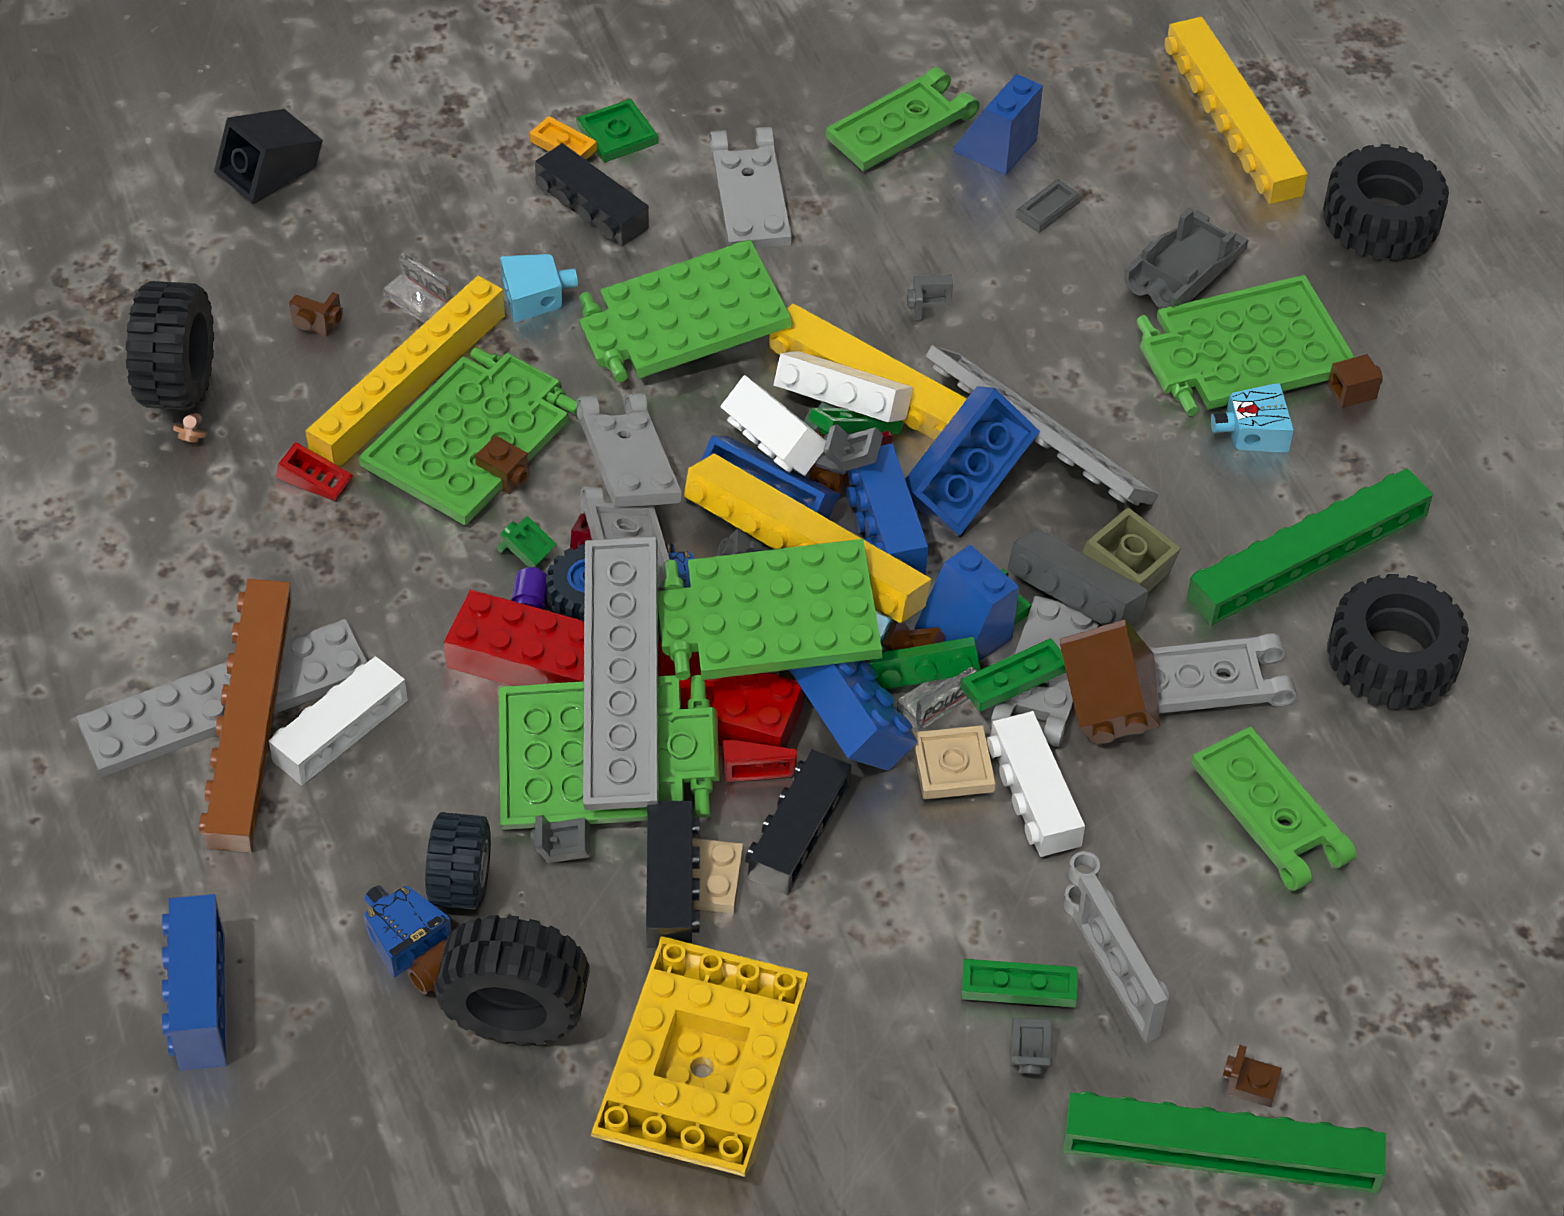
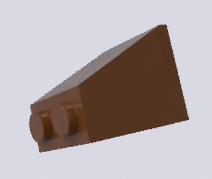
M1126 620L1060 638V647L1080 730L1093 744L1109 743L1116 738L1130 734H1142L1148 729L1160 726L1154 653Z

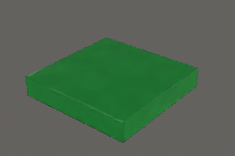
M631 98L576 118L577 127L582 134L597 141L596 153L603 163L659 144L658 134Z

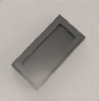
M1057 179L1016 210V218L1040 233L1080 203L1081 194Z

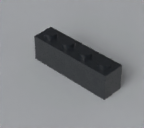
M563 143L535 161V180L539 188L547 191L558 199L563 206L569 207L580 215L586 223H590L599 229L608 239H612L620 246H624L649 228V205Z
M813 749L805 761L800 760L793 774L794 781L790 788L784 787L778 798V809L774 816L769 814L763 823L762 836L759 842H752L747 851L745 862L749 864L748 879L789 895L850 787L851 764Z
M658 801L656 805H647L646 948H657L661 936L692 944V933H700V910H692V901H700V878H692V869H700V847H692V838H700V816H692V801Z

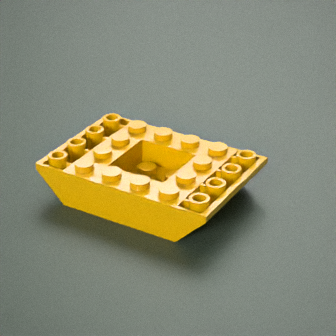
M661 936L594 1123L591 1137L745 1177L756 1160L795 1038L809 973ZM697 1065H707L713 1070L706 1077H697L691 1072Z

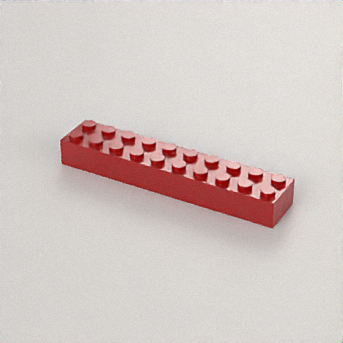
M470 589L443 642L446 668L509 686L584 681V621ZM658 642V676L676 675L674 661L671 660L670 655L663 653L662 645ZM692 652V656L689 659L690 677L686 680H680L681 709H688V700L691 699V677L701 675L699 653ZM767 672L705 680L706 699L710 701V707L717 710L719 746H722V740H738L787 747L803 708V690L796 680Z

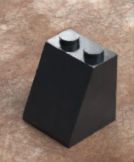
M286 109L228 117L214 172L248 201L257 203L316 167L323 139Z

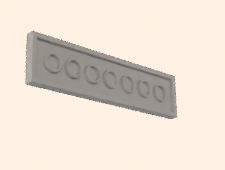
M934 345L931 346L926 357L935 363L933 366L934 370L948 378L953 376L958 379L957 386L969 394L977 386L996 388L1040 431L1034 439L1038 444L1046 448L1051 446L1058 450V458L1071 466L1077 464L1085 469L1082 474L1096 484L1100 485L1102 482L1109 486L1110 490L1108 493L1123 503L1129 501L1136 506L1139 503L1153 505L1159 495L1155 490L962 354Z
M657 538L585 541L583 806L585 810L639 808L647 807V805H656L659 801Z
M346 619L285 641L274 714L325 696L333 686L341 684L351 676L358 666L367 663ZM227 662L76 716L78 726L100 777L108 776L216 736L218 716H224L225 706L221 705L223 684H229L231 674H227Z

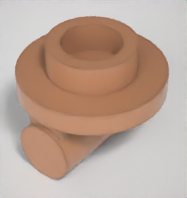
M198 413L186 416L183 419V425L174 424L173 427L174 431L179 432V439L198 443L199 438H206L207 435L206 431L198 429V425L202 422V417Z

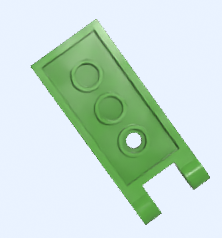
M934 67L927 74L827 127L825 137L862 171H865L960 118L964 121L973 118L979 110L980 103L969 92H963L949 102L941 94L948 89L951 77L940 67Z
M1251 726L1192 755L1191 765L1279 869L1280 877L1289 890L1296 891L1311 883V871L1306 862L1298 857V855L1319 844H1322L1327 859L1336 868H1340L1356 859V850L1349 837L1338 829ZM1281 819L1288 820L1291 823V825L1284 826L1278 823V821Z

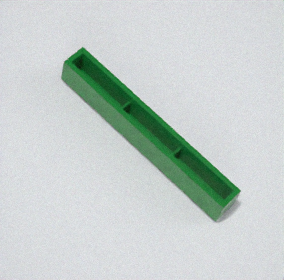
M1084 1091L1080 1093L1070 1092L1063 1153L1378 1194L1385 1177L1386 1133L1376 1132L1368 1127H1356L1354 1129L1337 1127L1328 1122H1298L1289 1117L1267 1118L1255 1116L1250 1112L1228 1113L1216 1111L1211 1107H1182L1165 1101L1151 1103L1138 1101L1127 1096L1112 1098Z

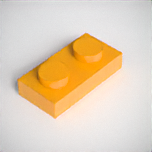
M550 116L546 117L529 132L530 142L548 152L563 143L587 160L597 151V141Z

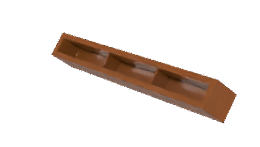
M247 578L245 592H239L237 612L241 613L240 622H234L232 629V643L236 644L235 653H229L227 658V674H231L230 683L223 684L221 705L225 706L224 716H218L216 722V737H220L219 747L212 748L210 768L215 771L213 780H207L205 786V802H209L208 812L201 813L199 822V834L205 835L207 849L252 853L269 747L268 740H270L292 604L290 582Z

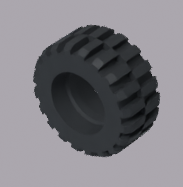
M1381 144L1380 147L1368 145L1363 147L1361 151L1359 149L1351 151L1347 156L1342 157L1332 169L1323 206V218L1335 239L1339 238L1342 246L1347 249H1354L1358 255L1363 257L1364 254L1370 255L1375 260L1389 258V261L1399 260L1401 256L1409 258L1415 256L1418 251L1421 253L1426 250L1439 236L1448 204L1449 188L1441 171H1437V166L1431 160H1424L1422 154L1416 151L1415 153L1409 152L1408 148L1402 146L1393 148L1390 147V144ZM1370 199H1388L1402 206H1386Z
M149 281L138 289V293L135 294L134 304L129 312L130 320L127 323L126 369H128V384L131 385L130 391L135 400L146 408L192 410L203 401L205 391L208 390L209 377L212 373L214 320L211 314V302L208 300L207 292L196 283Z
M1387 574L1386 578H1381L1378 575L1368 578L1366 584L1363 581L1357 583L1340 599L1339 605L1336 607L1327 642V652L1330 655L1329 663L1331 668L1337 671V678L1344 686L1349 684L1350 691L1358 697L1361 695L1367 697V702L1378 705L1379 702L1387 704V708L1398 709L1399 706L1406 705V709L1419 707L1420 702L1427 705L1437 701L1438 696H1444L1451 689L1452 684L1457 680L1468 647L1469 628L1467 621L1463 618L1464 613L1457 603L1453 605V598L1445 591L1439 592L1436 590L1437 586L1429 581L1426 583L1417 581L1418 577L1408 575L1407 578H1401L1399 574ZM1382 630L1399 631L1416 639L1424 647V650L1417 652L1394 651L1377 642L1371 633Z
M488 915L485 919L477 917L469 920L466 924H461L448 936L434 991L441 1010L444 1011L451 1021L456 1020L458 1026L466 1031L470 1029L479 1037H490L496 1039L495 1042L505 1044L507 1041L516 1042V1045H527L535 1042L536 1045L546 1044L550 1039L553 1041L561 1039L577 1026L584 1003L590 965L584 951L580 946L576 945L575 940L568 935L563 936L559 929L551 925L546 927L541 925L540 921L533 919L529 921L519 919V916L508 915L507 918H500L498 915Z

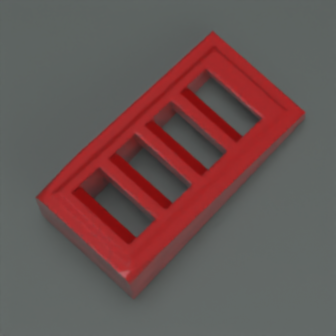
M295 442L278 463L275 477L296 487L336 501L352 480L353 474ZM295 465H301V468L299 469ZM308 469L314 470L311 475L306 473ZM321 473L326 475L322 481L317 479ZM332 478L339 480L333 488L328 486Z
M722 740L724 781L793 777L797 766V750L738 740Z

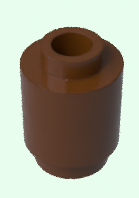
M444 940L412 962L413 966L407 970L413 985L424 995L430 991L435 992L436 979L446 942Z

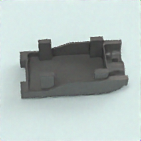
M1188 208L1180 215L1178 228L1161 235L1155 242L1151 241L1142 250V253L1124 269L1125 283L1137 295H1150L1152 301L1160 309L1188 303L1247 249L1248 239L1236 232L1230 231L1226 233L1209 223L1210 217L1198 210L1194 213L1193 209Z

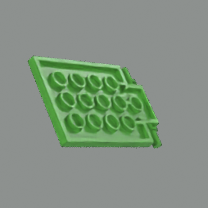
M751 239L603 288L600 292L607 308L605 311H602L601 307L594 302L591 293L584 292L579 297L583 306L582 314L584 318L579 319V323L593 355L600 367H606L612 371L617 382H623L628 377L623 366L626 359H630L639 379L792 327L791 317Z
M1305 275L1179 304L1174 307L1158 309L1157 320L1165 334H1161L1158 329L1153 327L1147 315H1142L1136 320L1143 334L1140 344L1141 351L1165 394L1172 393L1175 400L1181 402L1188 416H1193L1199 411L1192 397L1193 390L1191 387L1196 388L1206 408L1209 410L1228 405L1229 396L1234 392L1280 383L1282 391L1327 381L1329 380L1332 363L1354 358L1353 353Z
M478 347L473 348L470 358L486 366V368L463 356L359 456L361 467L465 526L503 488L502 479L475 464V455L495 435L527 452L529 462L568 423V413L558 407L577 415V401L566 396V392L561 389V381L509 353L501 357L498 354L491 355Z
M863 539L688 560L691 587L684 588L683 580L679 578L678 564L675 560H667L663 564L665 576L662 582L663 591H658L661 645L663 653L670 655L671 660L674 661L676 678L679 680H686L690 677L689 659L692 656V652H699L702 680L882 658V647Z
M676 675L658 676L659 801H684V783H691V793L695 794V816L707 818L710 816L709 793L713 792V781L720 780L717 710L710 707V701L706 699L705 680H702V675L691 677V699L688 700V709H681L680 680L676 678ZM584 681L499 687L500 826L502 830L535 828V817L544 815L550 823L584 817L590 824L647 821V807L584 809Z

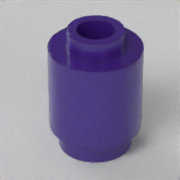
M536 567L519 570L515 575L511 601L545 610L547 600L546 576L548 575Z

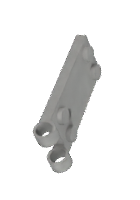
M772 127L755 128L757 149L728 151L726 130L710 132L711 155L728 246L751 239L755 249L790 246L791 232L775 155Z
M626 394L624 403L625 415H599V404L596 396L578 397L576 404L578 421L582 425L614 508L680 503L682 492L648 414L645 394Z
M584 486L580 494V512L586 515L592 540L640 537L657 538L658 591H663L662 582L665 579L663 564L670 559L654 505L614 508L612 503H604L602 488Z
M1035 596L1015 654L1049 638H1052L1061 649L1060 638L1100 626V623L1065 603ZM1067 673L1044 682L1048 685L1045 688L1035 686L996 704L990 722V729H992V722L995 720L1014 716V713L1023 714L1033 711L1037 719L1046 721L1043 734L1048 745L1060 747L1074 705Z
M1277 634L1150 648L1154 653L1159 713L1269 702L1273 706L1282 707L1293 703L1297 698L1296 689L1291 677L1277 676L1264 680L1262 678L1258 661L1261 664L1269 665L1279 662L1285 656L1281 637ZM1219 672H1226L1230 677L1223 678L1217 674Z
M1078 852L1070 860L1068 875L1073 884L1069 885L1065 891L1064 909L1069 915L1073 916L1144 1042L1149 1043L1159 1039L1162 1024L1165 1020L1167 1002H1169L1168 990L1163 981H1157L1116 911L1113 895L1109 890H1104L1099 882V859L1090 852ZM1086 865L1092 868L1093 872L1088 874L1080 873L1075 867ZM1081 896L1080 904L1072 902L1070 898Z

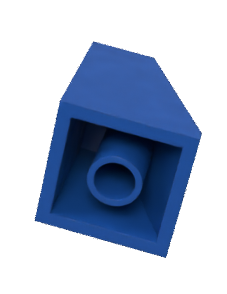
M1016 74L977 117L956 143L953 151L1001 174L1007 175L1037 141L1043 85Z
M970 544L944 562L914 630L939 627L946 636L944 642L974 637L980 662L1013 638L1019 586Z

